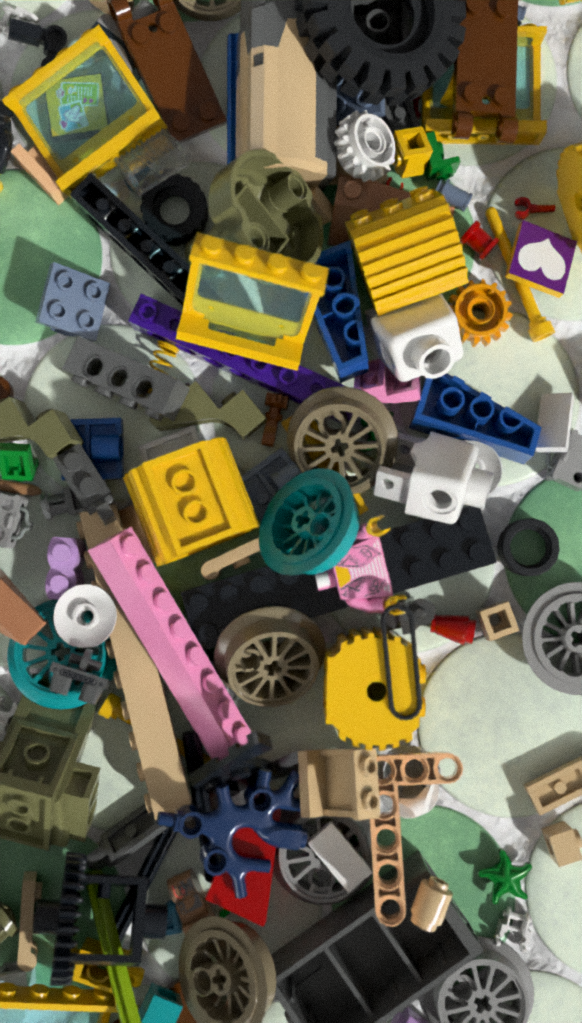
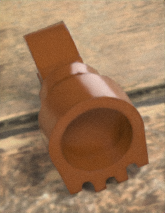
M266 393L264 406L269 407V412H265L267 421L263 432L262 445L274 447L278 423L282 422L283 415L280 414L281 410H288L290 400L288 396Z

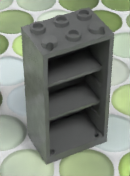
M419 850L403 861L406 913L400 924L390 927L385 926L378 920L375 912L374 884L371 883L271 955L276 971V991L273 1001L281 1003L285 1009L284 1015L288 1023H384L484 952L471 924L453 898H451L442 925L437 926L435 932L421 929L410 920L412 916L410 909L422 879L429 880L430 876L437 877ZM396 867L385 873L381 878L384 880L393 879L397 874ZM392 899L384 901L381 905V910L388 915L396 913L399 909V904Z

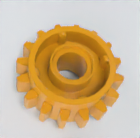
M482 279L479 284L469 280L466 289L463 286H459L456 289L457 295L451 294L448 301L452 304L450 307L457 317L462 344L465 341H469L472 347H476L478 342L488 346L491 338L495 341L499 340L501 337L500 331L506 332L509 328L505 321H509L513 317V314L508 312V308L512 303L511 301H506L504 297L506 291L500 292L496 288L497 284L495 282L492 285H488L485 279ZM472 308L482 309L485 318L477 319L474 317Z

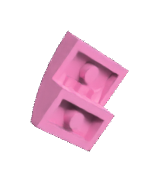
M380 359L368 361L369 372L359 375L354 379L353 388L373 395L381 403H403L420 400V376L407 382H400Z

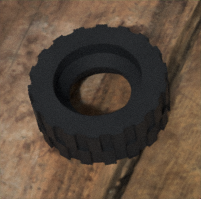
M175 173V175L165 174L161 178L158 177L154 179L151 185L149 184L146 187V192L141 197L142 204H140L144 223L168 245L180 246L181 244H187L188 241L196 237L197 232H204L206 221L208 222L209 217L208 206L204 192L201 191L197 182L194 183L188 176L183 177L181 174ZM178 196L187 201L190 211L184 222L169 224L161 217V205L169 197Z

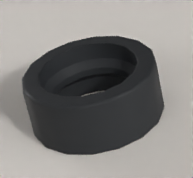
M535 518L520 519L507 525L500 533L497 543L498 556L502 564L512 573L521 576H537L550 570L557 561L560 551L559 539L554 529L544 521ZM530 529L536 531L545 541V554L534 565L520 564L511 553L510 544L512 538L522 530Z

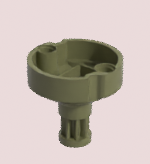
M255 149L243 153L217 172L209 189V212L214 225L206 235L281 254L304 262L316 263L323 247V223L321 215L315 211L312 205L313 194L309 186L296 170L288 167L264 168L283 163L274 153ZM195 237L188 241L185 246V258L190 266L191 261L189 258ZM203 264L201 276L203 278H211L218 274L221 269ZM256 279V280H259V281H261V282L270 283V284H275V283H271V282H268V281Z

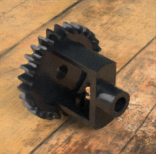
M66 852L60 900L37 898L33 934L55 935L50 986H69L73 981L74 972L72 970L75 968V965L139 967L141 964L143 938L165 939L168 906L163 904H146L148 876L83 873L87 868L85 865L87 863V856L78 852ZM84 885H97V898L110 899L111 886L135 887L129 955L82 954L70 951V949L78 945V941L72 939V937L76 935V932L80 931V928L74 926V923L78 922L75 918L82 916V914L75 910L79 909V906L76 904L84 901L80 898L81 894L78 893V891L85 889Z

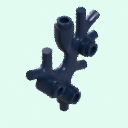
M260 768L257 782L249 784L244 791L246 804L242 806L235 805L230 796L229 785L220 784L216 786L218 807L214 811L200 813L197 807L190 804L175 809L174 813L159 811L157 825L170 826L172 831L180 832L185 838L189 839L196 838L201 834L207 836L210 841L205 843L199 852V858L204 869L213 876L221 875L226 871L232 879L235 898H244L248 895L245 882L246 874L250 871L269 873L271 860L239 855L232 846V838L237 830L249 827L264 842L276 848L297 851L299 848L306 846V828H302L300 824L275 821L272 818V814L276 809L300 812V798H295L293 795L294 790L299 784V773L295 770L291 771L278 790L273 791L269 787L272 771ZM257 793H260V796L257 799H254V796ZM188 816H193L190 821L184 822ZM216 853L214 857L209 858L212 854Z

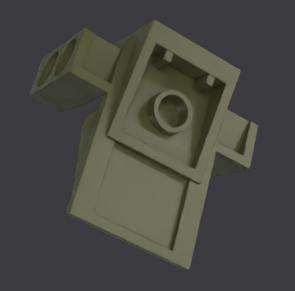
M44 676L40 680L41 685L50 688L49 679ZM22 695L2 742L0 741V838L49 851L51 844L66 847L70 839L86 842L96 812L100 768L80 762L101 697L96 705L87 703L72 709L58 710L40 706Z

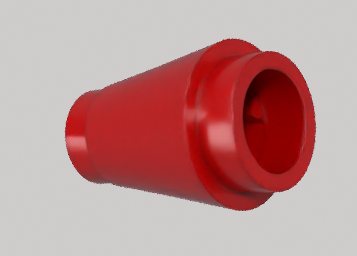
M435 615L430 632L463 646L464 643L472 644L477 620L469 619V615Z

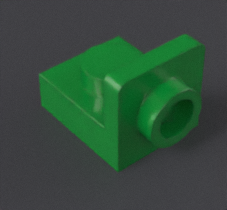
M435 132L426 133L433 150L425 169L427 181L437 179V181L440 179L447 180L456 173L461 163L460 158L456 156L444 159L443 145L440 141L437 142Z
M0 443V472L2 480L33 481L39 461L38 458L32 457L31 445Z

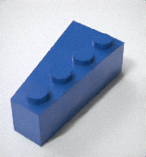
M350 240L322 251L315 263L329 269L325 292L323 296L319 297L313 319L340 383L369 372ZM302 291L306 300L308 292Z
M446 373L434 379L424 376L420 389V400L416 402L409 428L426 434H430L433 431L459 440L478 441L491 446L499 457L520 464H525L534 456L541 426L509 407L504 408L491 400V396L482 391L479 393L464 384L465 381L455 375L452 377Z

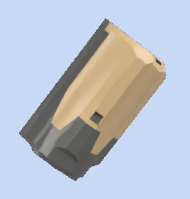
M241 0L240 30L237 39L236 158L250 150L270 151L283 164L277 163L264 168H291L302 176L309 188L318 185L321 191H323L336 176V146L334 142L336 141L337 77L330 84L319 72L326 64V60L322 57L312 62L304 47L311 39V36L299 37L296 20L301 12L294 10L295 0Z

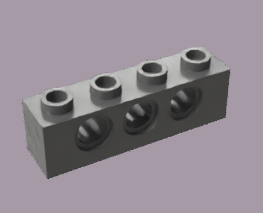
M80 336L77 337L62 368L73 375L71 381L85 388L92 384L96 386L95 392L109 399H112L113 395L121 397L119 403L133 410L141 406L146 409L145 415L160 422L163 417L175 421L190 390L188 386L170 375ZM127 377L126 382L122 385L123 380ZM152 388L151 394L146 397L148 390Z

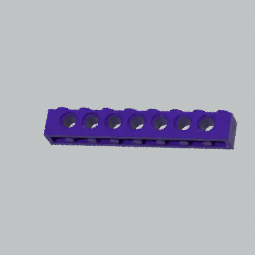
M142 293L128 320L133 329L156 340L171 343L186 354L272 393L288 396L290 401L299 405L310 395L320 390L345 386L300 365L296 371L177 340L176 333L182 312ZM345 411L348 417L349 424L353 416V413ZM334 415L327 416V418L342 424L341 420L339 421Z

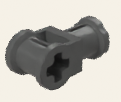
M69 486L64 487L62 493L49 496L46 493L40 495L41 509L47 521L52 520L57 515L68 513L74 516L85 511Z

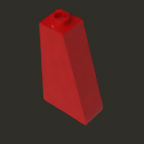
M257 793L254 796V799H257L260 796V793ZM276 809L273 812L272 818L275 821H280L281 809ZM244 827L237 830L232 838L234 850L242 856L270 859V872H248L245 876L248 895L240 899L235 898L232 879L226 871L221 875L213 876L205 894V900L264 927L267 919L276 847L264 842L253 829Z

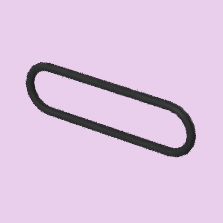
M393 604L388 606L381 615L388 703L394 717L408 721L414 719L422 708L413 614L408 607L402 604ZM394 609L405 611L410 625L417 708L412 714L407 716L399 714L395 710L393 703L386 616Z

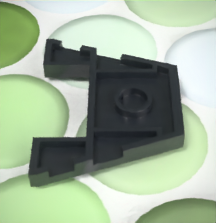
M255 730L246 736L248 741L241 747L239 743L233 744L228 748V756L220 761L219 757H214L189 774L191 785L194 788L204 790L206 793L217 794L216 786L228 784L230 796L233 797L239 794L240 791L245 790L249 784L257 782L260 768L272 771L270 781L288 776L292 770L299 772L298 751L302 750H297L273 762L258 757V755L273 749L270 736Z

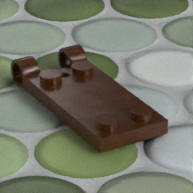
M107 0L112 19L122 36L148 95L168 127L165 131L172 146L225 125L227 119L173 0H152L158 12L135 21L132 18L127 0ZM154 25L157 31L151 32L148 27Z
M456 0L465 2L467 17L459 24L466 27L464 42L457 48L460 53L454 62L451 136L455 139L468 140L473 129V117L497 119L496 142L513 144L516 140L519 126L518 118H516L518 0ZM482 100H488L489 104H484Z

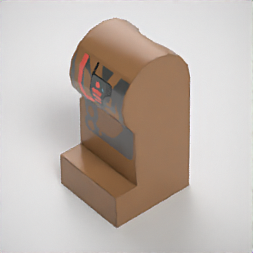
M192 869L167 879V887L183 923L182 929L185 935L198 920L215 916L209 901L205 900V893Z

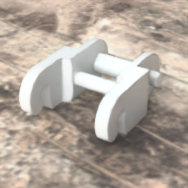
M6 5L2 7L5 13L0 21V33H5L7 38L9 26L6 24L11 16L39 23L38 17L18 6L15 9L12 6Z
M507 906L506 910L502 912L504 918H499L494 937L495 945H501L500 937L503 938L504 933H507L508 930L522 934L519 950L522 953H526L525 944L529 945L532 933L529 929V923H532L530 912L526 911L524 915L512 912L510 906ZM510 919L522 921L521 928L509 925Z

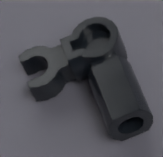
M10 17L8 40L39 47V44L44 45L43 53L46 57L43 59L41 66H46L56 58L60 50L65 48L67 34L62 27L51 25L44 29L41 28V24Z

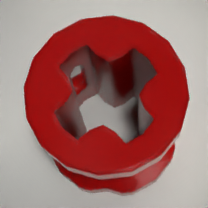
M475 221L461 237L460 243L462 245L466 243L479 255L478 259L483 261L500 240L497 237L492 238L480 227L481 223Z

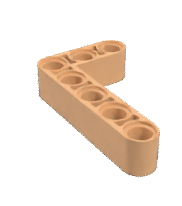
M450 752L377 755V762L385 761L391 768L389 776L384 779H378L379 796L388 795L393 801L389 811L380 812L379 818L370 819L375 912L378 920L385 926H397L403 921L406 913L398 786L450 784L456 782L462 775L463 766L460 759ZM444 758H451L455 765L454 772L449 776H442L438 771V764ZM413 759L419 760L423 766L422 773L414 778L409 777L405 772L407 762ZM383 829H389L395 834L393 843L388 846H383L376 840L378 832ZM385 864H391L397 869L396 876L391 880H384L378 874L379 869ZM389 899L395 900L399 904L398 911L392 915L385 914L381 910L382 903Z

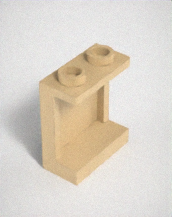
M364 748L298 751L300 812L302 818L334 816L366 820L380 817L376 748H372V750Z

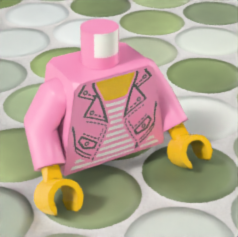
M378 515L371 518L367 523L359 525L356 539L345 557L331 569L315 574L319 591L337 587L341 600H345L349 607L366 613H383L388 606L397 604L398 600L407 599L405 595H393L379 536L388 533L390 528L380 530L377 526V521L384 518V515ZM399 609L389 612L392 615L406 614L405 611Z

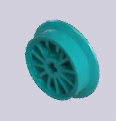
M312 469L297 475L277 492L264 513L259 530L260 552L263 560L272 570L284 575H314L331 569L345 557L356 539L359 528V512L347 480L341 474L331 469Z
M53 599L34 607L44 620L49 622L53 640H50L41 631L37 635L48 644L46 647L28 643L22 645L10 638L7 649V663L13 682L29 700L50 709H72L87 704L78 700L84 682L76 685L78 680L73 679L67 696L50 691V688L41 685L40 682L50 670L52 662L78 669L79 665L70 663L69 658L72 653L80 656L84 654L78 652V647L69 645L59 637L53 619L54 609L58 600ZM87 611L84 614L85 622L88 623L93 619L91 611ZM109 636L98 645V655L92 656L93 660L102 662L100 671L93 670L89 674L112 681L114 677L113 671L117 670L115 658L110 659L108 655L106 641L110 640ZM61 645L70 650V654H66L63 661H61L60 657L55 656V651H59ZM28 649L46 652L41 657L29 661L26 660V651ZM48 660V663L34 678L29 670L30 666ZM49 671V673H48V679H49V682L51 683V678H52V676H53V672H50V671Z

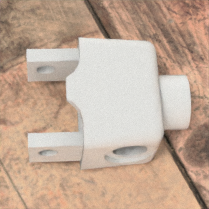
M441 293L378 316L373 308L365 311L370 334L375 341L378 356L400 382H407L422 375L431 379L441 377L452 368L454 362L460 360L463 356L457 317Z
M433 431L430 432L427 439L398 432V452L395 462L412 466L414 469L412 474L379 466L374 495L406 504L405 514L453 524L458 520L464 504L484 509L494 473L475 468L479 451L474 444ZM402 445H407L410 449H405ZM385 479L391 480L393 484L388 483Z

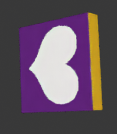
M523 220L518 225L505 278L560 298L565 292L577 241Z

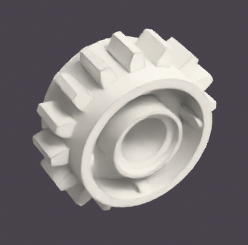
M357 110L339 122L340 127L335 130L336 141L334 145L336 146L337 159L348 174L354 178H362L363 182H367L370 179L374 182L391 170L389 165L395 162V141L390 128L380 117L370 114L366 110L362 113H359Z

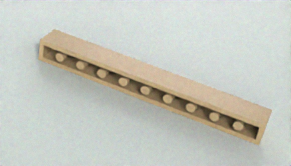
M116 504L109 505L115 514L116 520L105 526L97 512L92 515L85 511L79 513L81 521L76 522L80 539H86L88 550L106 538L124 530L119 508ZM84 551L86 566L88 569L93 568L96 579L91 581V585L105 590L111 596L116 606L117 620L114 630L110 635V640L106 641L109 658H115L118 670L113 671L117 689L123 688L126 700L121 702L123 716L125 720H131L133 731L128 732L131 748L133 751L138 750L141 761L136 763L140 782L146 781L148 793L144 794L146 809L148 813L153 812L155 820H157L159 811L174 813L175 809H179L184 805H193L161 674L89 552Z

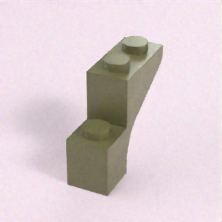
M197 381L191 385L189 382L185 383L190 390L175 421L165 417L162 418L161 422L151 417L148 419L159 431L207 423H220L233 429L243 441L266 424L267 421L266 417L244 390L238 394L234 391L226 396L221 402L223 406L219 409Z
M12 397L0 400V443L31 439L41 447L49 458H54L73 446L84 443L66 413L55 409H48L41 412L35 420L24 401Z

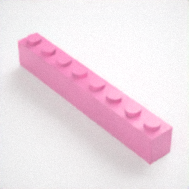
M132 527L106 538L89 549L90 556L194 731L197 733L210 758L219 757L220 761L229 755L228 748L233 744L239 743L240 747L248 742L246 736L251 733V730Z

